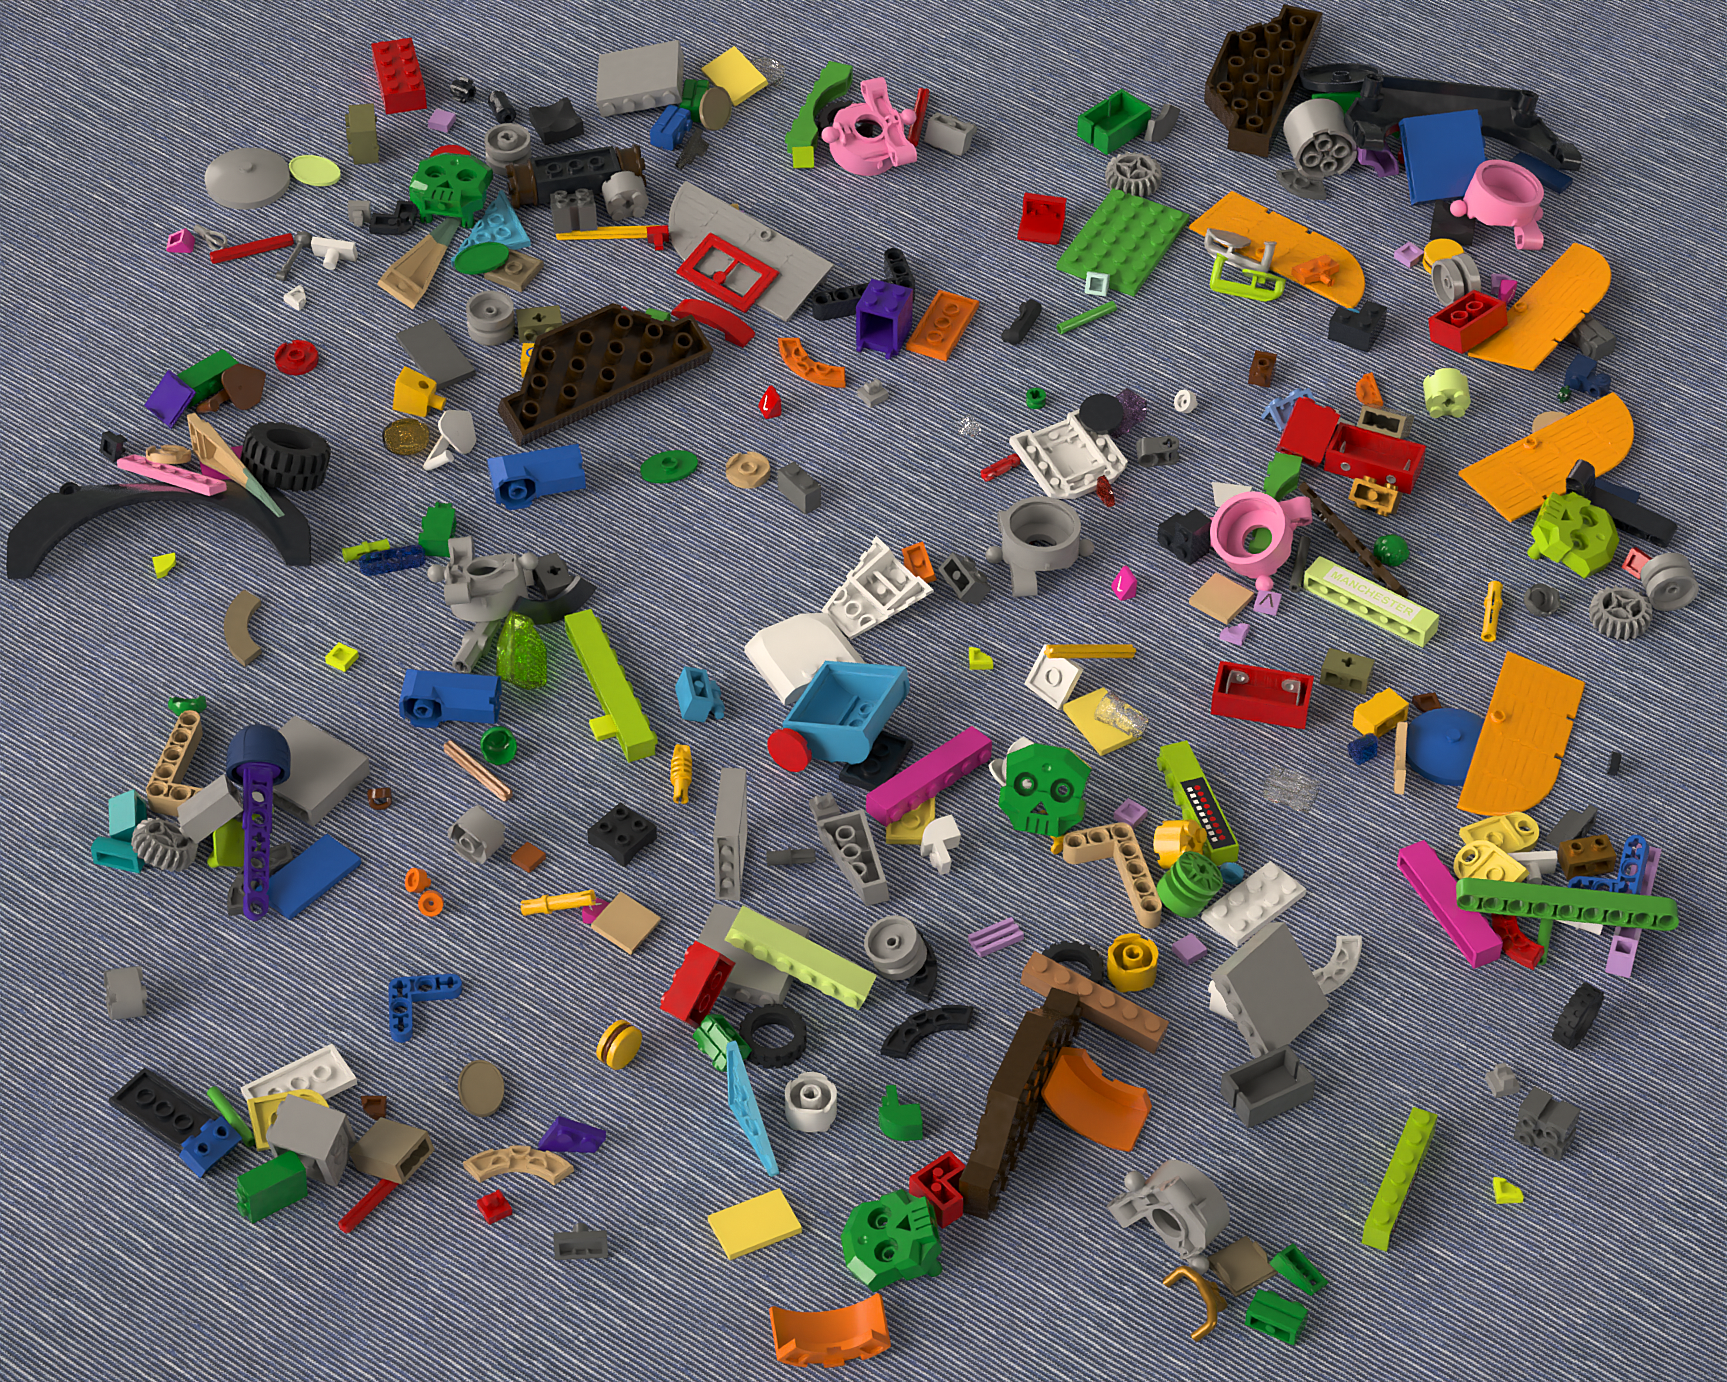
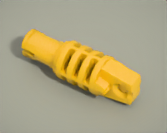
M681 744L675 745L671 759L670 780L674 786L673 801L677 804L679 803V797L681 798V804H686L689 801L688 786L692 783L690 746Z

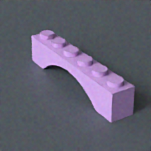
M1641 844L1636 846V850L1637 848H1642ZM1650 846L1640 895L1651 896L1662 849ZM1637 865L1631 866L1629 876L1637 873ZM1628 886V891H1627L1626 893H1627V894H1632V892H1631V890L1629 889V886ZM1616 926L1607 960L1606 973L1630 978L1642 928Z

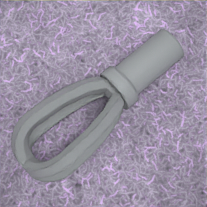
M199 224L194 226V231L206 240L212 250L228 248V240L224 234L207 230ZM213 235H217L223 238L224 242L215 238ZM210 240H211L212 242H214L215 244L221 246V248H220V249H217V248L210 242Z

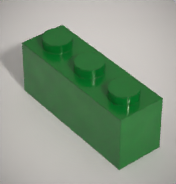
M224 349L177 374L180 379L197 392L186 409L224 388L221 381L223 372L235 364H239Z

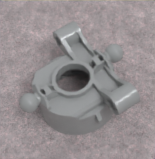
M1035 496L1014 503L1006 511H998L997 522L999 532L1002 533V547H989L985 556L990 563L997 564L1004 560L1010 566L1013 597L1037 596L1038 589L1035 571L1069 568L1078 559V555L1090 556L1094 551V544L1089 539L1080 540L1081 521L1077 512L1070 505L1056 498ZM1035 540H1044L1050 542L1053 546L1037 547L1028 543Z
M467 536L448 539L450 562L445 567L439 564L431 565L427 571V576L432 582L438 583L445 578L444 596L446 605H450L451 611L456 617L466 621L485 622L508 616L520 596L528 599L523 569L529 571L535 569L538 565V558L532 552L524 553L521 557L516 553L514 555L506 553L475 557L473 537Z
M1180 1160L1165 1161L1146 1180L1137 1171H1131L1126 1174L1124 1184L1131 1192L1116 1196L1106 1206L1121 1227L1126 1228L1139 1219L1146 1217L1170 1248L1181 1253L1180 1259H1186L1188 1266L1200 1275L1206 1273L1209 1269V1261L1200 1253L1228 1226L1230 1221L1228 1205L1216 1185L1200 1170Z

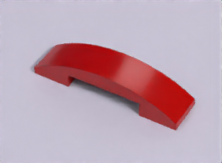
M684 299L671 311V315L679 319L692 314L695 320L725 333V340L742 348L755 337V332L744 321L726 309L707 301Z

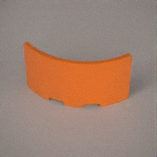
M1062 1047L1041 1091V1095L1048 1107L1062 1122L1080 1135L1103 1146L1121 1151H1132L1152 1108L1146 1088L1128 1085L1117 1079H1114L1112 1082L1102 1076L1103 1070L1093 1062L1086 1049Z
M878 1293L857 1304L823 1312H796L776 1306L769 1308L777 1361L785 1364L807 1368V1363H823L824 1368L844 1366V1361L861 1357L863 1361L891 1347L883 1298Z

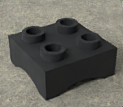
M568 97L562 98L549 106L529 108L530 122L545 146L584 135L583 120L574 111Z
M1435 200L1429 240L1450 239L1460 245L1472 246L1476 217L1469 219L1467 214L1456 217L1450 211L1451 204L1443 200Z
M620 802L587 830L588 843L593 847L604 850L617 863L625 867L643 847L652 844L657 839V826Z

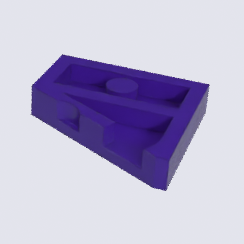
M558 1116L540 1139L538 1150L543 1152L595 1153L606 1140V1131Z

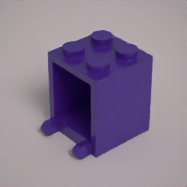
M871 279L856 306L857 352L861 353L864 348L886 353L885 359L891 360L893 355H898L912 329L913 289Z

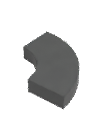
M1164 104L1159 116L1154 120L1148 121L1145 141L1159 142L1166 138L1174 128L1181 109L1170 104Z
M1296 168L1276 170L1278 182L1290 193L1307 199L1326 200L1327 193L1322 180L1309 179L1301 175Z

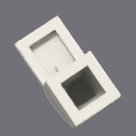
M952 814L935 819L926 826L920 847L921 856L929 855L932 866L934 868L937 867L940 875L949 873L952 860L947 850L958 847L961 837Z

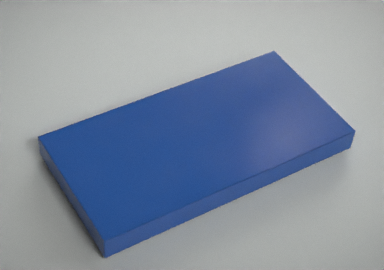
M325 834L269 878V889L266 895H269V905L288 920H291L362 864L361 858L329 834ZM262 886L257 887L255 891H262Z

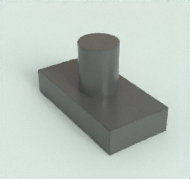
M577 1223L573 1226V1232L554 1233L555 1260L608 1258L607 1230L589 1231L585 1223Z

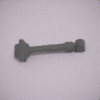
M306 231L297 232L294 239L298 245L287 262L282 266L281 271L276 273L277 280L286 281L287 274L290 272L291 266L302 247H311L312 235Z

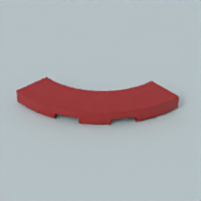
M1491 913L1493 931L1495 934H1499L1503 942L1502 950L1517 963L1534 970L1545 953L1544 946L1531 941L1520 931L1517 924V916Z

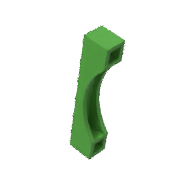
M829 61L826 68L821 70L820 78L818 81H815L812 93H809L807 96L806 104L801 106L797 119H794L791 131L786 133L785 144H787V153L792 154V147L813 146L815 152L818 146V129L814 123L815 118L828 103L846 95L853 82V66Z
M1275 452L1274 460L1269 461L1267 474L1270 477L1266 476L1263 490H1266V493H1262L1280 502L1288 493L1297 489L1302 457ZM1256 528L1253 530L1252 537L1255 540H1250L1248 553L1259 554L1270 546L1272 533L1269 529Z

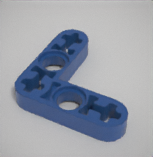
M1632 835L1626 840L1617 880L1576 876L1569 881L1568 888H1580L1582 884L1586 889L1598 891L1601 886L1607 885L1610 887L1609 892L1626 893L1629 886L1632 894L1640 895L1650 851L1648 842L1641 835ZM1638 843H1640L1642 848H1637L1635 853L1632 847H1635L1638 845ZM1637 865L1638 871L1632 876L1626 874L1629 866Z
M456 974L398 977L391 980L388 986L391 1038L399 1043L409 1041L413 1036L412 1002L455 999L461 995L463 990L461 978ZM422 985L432 986V989L427 992L419 990ZM398 988H403V997H398ZM400 1006L407 1008V1011L404 1013H396L394 1010ZM403 1022L404 1031L399 1032V1023Z

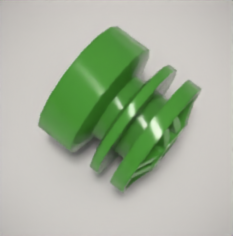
M1188 851L1184 852L1171 866V869L1159 880L1157 892L1163 904L1172 912L1181 917L1193 918L1203 910L1221 889L1223 878L1221 872L1211 860L1200 853Z

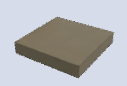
M509 249L508 260L499 268L484 273V279L522 292L544 267V262Z

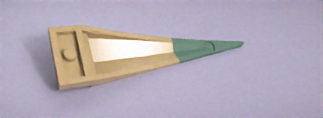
M448 216L417 245L393 263L380 278L377 285L413 310L425 294L461 222V217Z
M196 413L187 415L193 453L200 462L246 488L270 508L278 518L284 516L285 514L209 422H205L204 419L201 420Z

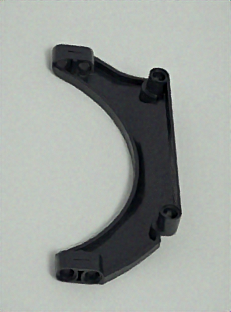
M219 479L226 482L227 490L211 496L166 482L78 486L74 482H67L60 487L59 493H50L34 505L8 533L7 577L8 579H27L32 577L52 549L75 529L104 513L143 502L182 501L201 504L228 513L259 532L274 547L284 563L290 567L311 566V530L307 518L276 487L272 488L264 483L259 484L285 514L284 516L278 518L259 498L232 479Z

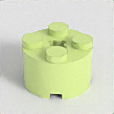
M1443 368L1436 370L1435 375L1430 378L1428 375L1424 379L1425 403L1431 417L1439 418L1444 415H1452L1459 418L1465 415V410L1471 403L1468 379L1465 374H1460V370L1454 368Z

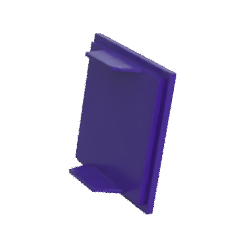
M168 369L144 406L172 429L197 392Z

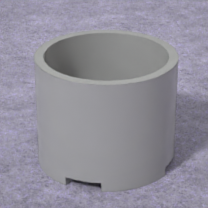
M1320 98L1303 102L1288 114L1284 122L1283 131L1298 171L1309 179L1324 180V177L1336 173L1340 175L1353 164L1357 156L1356 143L1344 123L1345 113L1342 107L1332 100Z

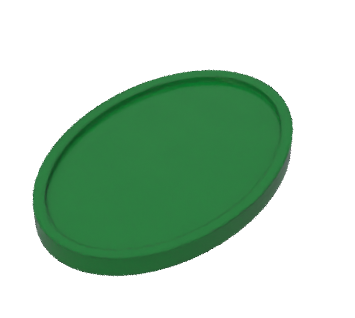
M485 242L470 246L456 256L455 268L463 274L471 275L493 271L508 260L509 249L504 244L497 242Z
M684 450L661 452L643 462L640 468L641 477L652 483L679 481L688 477L697 469L698 459L693 453Z

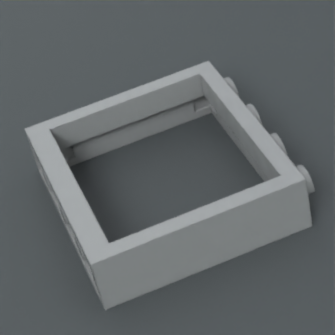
M721 768L713 833L715 899L740 901L748 837L746 769Z

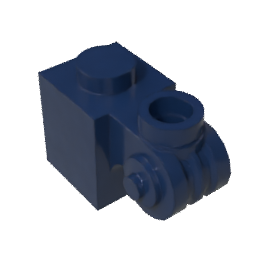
M1577 354L1566 369L1564 386L1569 385L1571 389L1582 393L1587 391L1592 397L1605 396L1610 390L1611 377L1605 373L1595 375L1598 361Z

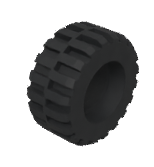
M261 422L253 425L246 432L240 460L261 484L264 483L269 487L280 488V490L298 492L302 490L306 492L310 489L314 490L323 484L331 456V449L323 437H319V434L312 433L304 427L300 428L297 425H288L283 422Z

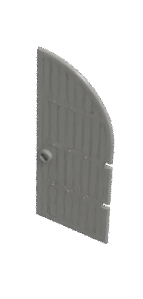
M688 181L682 184L675 195L669 212L668 225L670 238L678 255L685 261L711 232L779 271V275L754 304L785 322H788L834 268L833 263ZM712 246L694 269L712 278L716 272H724L735 259ZM739 262L727 275L726 282L721 285L743 297L761 277V274Z

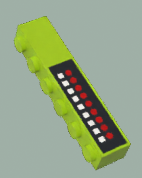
M1188 741L1161 746L1159 757L1156 759L1159 771L1164 772L1168 789L1171 788L1173 791L1175 804L1182 809L1183 820L1192 819L1198 823L1200 828L1206 830L1207 839L1202 847L1203 855L1216 866L1226 862L1238 861L1239 844Z
M1416 1107L1412 1108L1365 1222L1362 1244L1387 1252L1435 1134L1437 1114Z

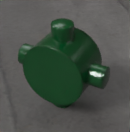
M1569 385L1563 386L1557 396L1560 399V403L1569 400L1572 393Z

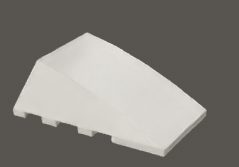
M877 536L873 539V545L868 552L865 551L859 558L860 562L854 571L851 570L846 576L847 580L843 586L837 588L821 610L822 613L829 615L836 626L850 640L934 592L919 576L916 578L895 558L890 548Z

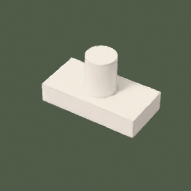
M320 237L312 238L311 246L314 256L325 257L323 262L325 268L335 269L338 259L356 262L358 253L355 242Z
M1556 851L1507 853L1530 873L1526 877L1528 884L1540 885L1542 883L1541 874L1555 873L1558 859Z

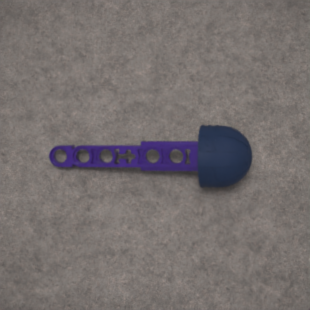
M262 724L250 725L241 729L231 740L226 758L227 777L232 782L243 786L242 828L245 829V896L243 897V912L246 918L251 921L261 920L268 912L269 895H266L269 889L273 786L289 779L291 767V753L285 737L276 729ZM252 792L261 793L264 800L262 802L254 800ZM252 814H259L263 818V823H255L252 820ZM255 837L258 838V842H262L258 848L257 842L253 840ZM251 859H259L263 867L261 869L254 868L251 864ZM251 881L259 882L262 886V891L253 890L250 884ZM250 904H258L261 907L262 913H253L250 909Z

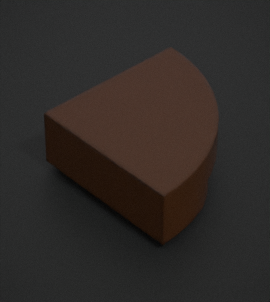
M1435 692L1412 697L1413 705L1424 713L1442 708Z
M361 1096L362 1108L370 1118L377 1121L380 1117L386 1119L387 1096Z

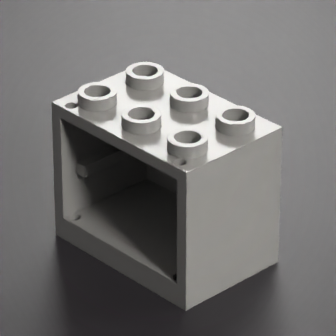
M288 1094L285 1101L280 1102L277 1109L278 1117L274 1125L271 1124L266 1133V1139L274 1157L276 1158L291 1150L296 1153L306 1168V1177L337 1187L350 1158L349 1150L357 1143L347 1115Z

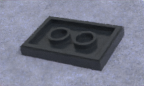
M882 730L874 741L867 758L863 762L856 764L846 762L839 774V780L868 791H873L896 775L912 749L913 741Z

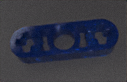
M409 545L364 554L359 558L360 572L365 576H374L420 567L426 562L425 549L420 545ZM390 558L398 559V561L394 563L387 562V560Z

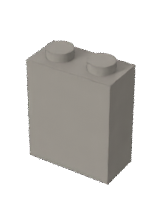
M225 774L177 807L179 815L177 820L181 825L179 830L187 840L191 838L197 844L243 811L239 790Z

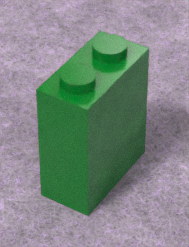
M291 1150L236 1177L238 1188L235 1189V1193L239 1199L237 1208L243 1217L247 1216L252 1224L308 1196L306 1168L296 1153Z

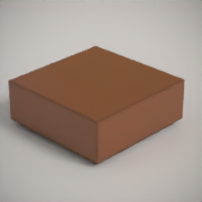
M528 841L511 855V861L528 873L546 859V853Z

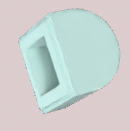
M1088 271L1085 294L1107 296L1110 274Z

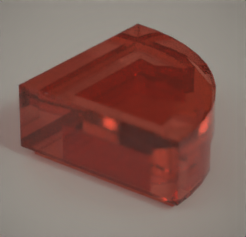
M1105 475L1098 477L1096 494L1108 508L1114 506V494Z

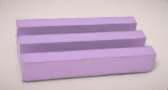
M1012 917L968 935L969 943L980 958L1024 939V933L1019 931V926L1014 924ZM1013 933V934L1010 935V936H1007V937H1005V938H1003V939H1000V938H1002V937H1004V936H1006V935H1009V934Z

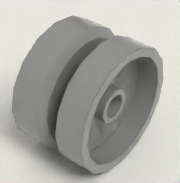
M504 123L492 127L485 134L486 165L491 167L495 174L506 176L505 165H509L510 162L513 165L525 164L527 160H530L529 158H532L530 134L521 125Z
M1467 253L1454 255L1451 259L1437 260L1432 264L1431 280L1439 301L1447 307L1472 290L1481 292V279L1478 268Z
M493 290L477 293L468 300L466 304L468 334L472 340L478 344L491 346L505 343L513 337L515 333L514 303L510 296Z
M1664 553L1649 560L1641 570L1640 577L1643 587L1646 590L1649 602L1657 610L1674 611L1690 604L1698 594V582L1693 574L1689 560L1682 554Z
M893 915L876 921L868 929L864 939V948L868 957L873 962L878 973L884 978L894 981L904 980L916 974L926 960L927 948L920 934H918L914 924L906 917Z

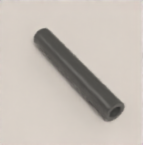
M1302 536L1299 539L1289 584V590L1294 593L1300 591L1311 543V539L1307 536Z

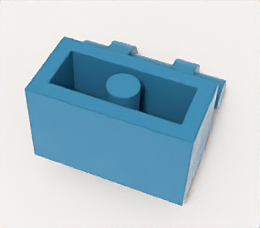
M684 666L675 685L682 719L705 722L710 710L716 719H722L725 706L724 702L720 700L721 690L716 681H709L707 670Z

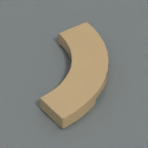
M1398 722L1396 726V757L1393 778L1395 779L1393 789L1395 794H1404L1408 722Z
M521 1145L495 1151L489 1149L463 1162V1167L479 1183L498 1174L524 1172L537 1175L552 1185H556L574 1172V1166L559 1155L550 1151L543 1152L531 1149V1146Z

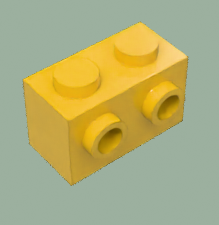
M1389 687L1383 692H1378L1372 699L1364 704H1359L1355 708L1353 726L1373 742L1395 728L1398 722L1407 720L1409 703Z

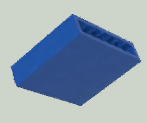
M1478 109L1403 118L1399 122L1411 206L1435 203V200L1453 201L1464 199L1477 167L1481 163L1488 161L1487 156L1484 154L1486 141L1485 137L1481 134L1482 117L1478 115Z

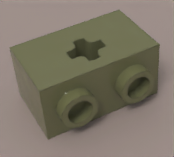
M559 305L516 309L520 343L535 342L537 336L562 326Z
M1329 648L1321 668L1320 684L1366 695L1373 676L1375 659Z

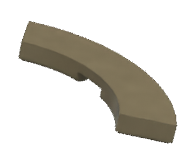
M244 589L228 607L224 618V636L231 654L239 663L246 667L262 654L261 648L251 639L248 633L249 621L255 611L261 606V600Z

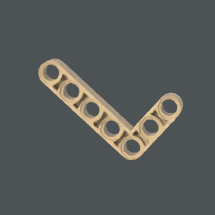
M185 711L179 716L146 787L149 808L155 813L179 817L177 807L203 789L181 785L203 735L200 715L196 711Z
M1123 822L1066 834L1063 842V859L1067 863L1080 864L1113 857L1140 925L1144 928L1152 929L1160 924L1162 902L1130 825Z

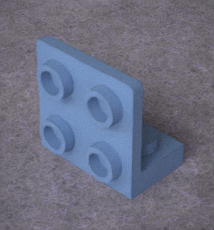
M1301 388L1290 392V396L1285 399L1278 397L1269 402L1270 405L1265 407V412L1261 415L1262 419L1264 420L1272 416L1279 431H1283L1293 406L1299 397H1308L1315 401L1309 388L1303 391Z

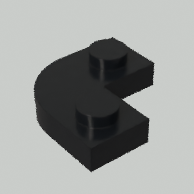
M397 200L394 214L373 213L369 226L370 234L399 235L408 232L416 223L418 207L412 201Z

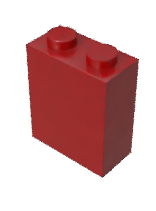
M1299 397L1293 406L1275 450L1283 454L1301 456L1303 463L1317 468L1325 454L1340 414L1336 413V410L1329 406L1322 407L1315 404L1316 402L1311 398Z

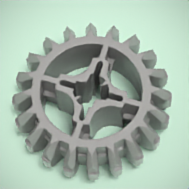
M1135 151L1132 154L1125 152L1124 155L1118 154L1117 157H1112L1106 166L1105 178L1107 187H1110V190L1112 188L1122 190L1125 195L1130 193L1132 196L1136 195L1141 198L1143 196L1149 197L1150 193H1155L1161 185L1162 170L1156 159H1151V155L1144 156L1143 152L1140 154H1136Z
M1615 584L1613 589L1606 586L1604 590H1599L1597 595H1594L1589 607L1590 621L1593 622V628H1599V634L1606 633L1607 638L1614 636L1616 640L1619 637H1623L1627 641L1629 637L1636 639L1638 635H1643L1645 630H1648V627H1650L1653 617L1652 604L1649 603L1648 597H1643L1642 591L1635 592L1634 587L1627 589L1625 585L1619 588Z
M160 818L142 820L137 828H135L131 842L133 851L138 853V857L144 859L145 863H150L153 867H159L161 870L168 869L170 872L174 870L181 872L182 869L187 870L197 856L198 844H195L191 838L187 840L180 832V826L176 825V822L171 823L167 819L163 821Z

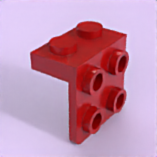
M1024 193L1023 212L1017 239L1052 245L1059 244L1066 218L1067 198Z

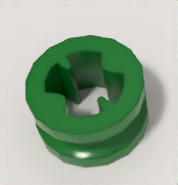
M1031 388L1027 391L1026 405L1029 408L1041 409L1045 406L1046 392L1043 389Z

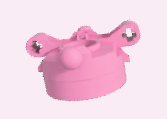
M883 77L862 81L861 91L866 103H853L851 106L839 110L835 116L833 127H826L822 131V139L829 143L834 160L842 168L853 174L862 176L878 175L886 172L893 165L897 167L917 161L916 149L904 135V124H914L917 118L916 113L912 109H905L899 114L895 108H892L887 93V84ZM855 124H873L881 128L883 132L875 138L863 137L856 131Z
M1488 160L1481 163L1476 169L1463 201L1456 200L1451 204V213L1456 217H1461L1464 214H1467L1469 219L1476 217L1486 225L1514 227L1517 249L1539 251L1543 246V234L1536 221L1543 217V209L1539 205L1544 197V189L1540 181L1529 170L1513 162Z
M1244 492L1235 495L1221 505L1214 517H1210L1212 520L1210 547H1213L1226 564L1238 574L1248 576L1249 578H1257L1255 586L1258 591L1259 589L1271 591L1273 580L1269 576L1276 573L1277 569L1289 558L1293 531L1296 529V526H1306L1313 522L1310 498L1301 496L1277 502L1271 496L1261 492ZM1256 528L1269 529L1272 533L1270 546L1259 554L1248 553L1244 547L1247 535Z

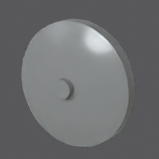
M240 148L226 152L214 159L205 172V186L209 196L220 205L233 209L247 210L269 205L282 197L290 184V172L286 161L278 154L262 148Z

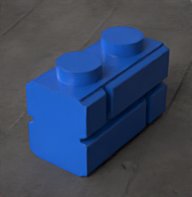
M669 104L650 129L651 145L672 151L677 144H681L686 131L690 132L693 125L691 112Z

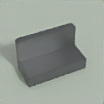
M1589 804L1582 814L1569 809L1548 834L1546 842L1559 848L1560 842L1584 838L1595 825L1598 808Z

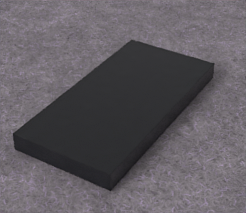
M145 1067L109 1099L110 1106L179 1153L183 1150L181 1145L191 1135H194L196 1138L202 1133L200 1128L209 1119L212 1118L215 1121L219 1118Z

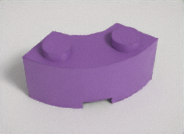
M1383 140V151L1363 150L1356 144L1357 158L1360 164L1374 167L1379 178L1399 174L1398 163L1385 140Z

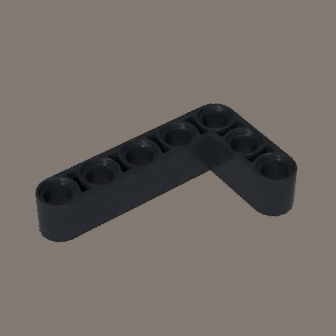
M898 248L887 249L884 252V273L887 279L880 281L913 289L914 302L915 279L903 252ZM869 282L815 293L812 297V316L816 320L826 321L856 315V306Z
M1578 459L1566 478V494L1574 492L1590 500L1591 505L1605 509L1613 518L1615 527L1658 547L1667 548L1678 529V526L1672 520L1596 487L1595 468L1585 460Z

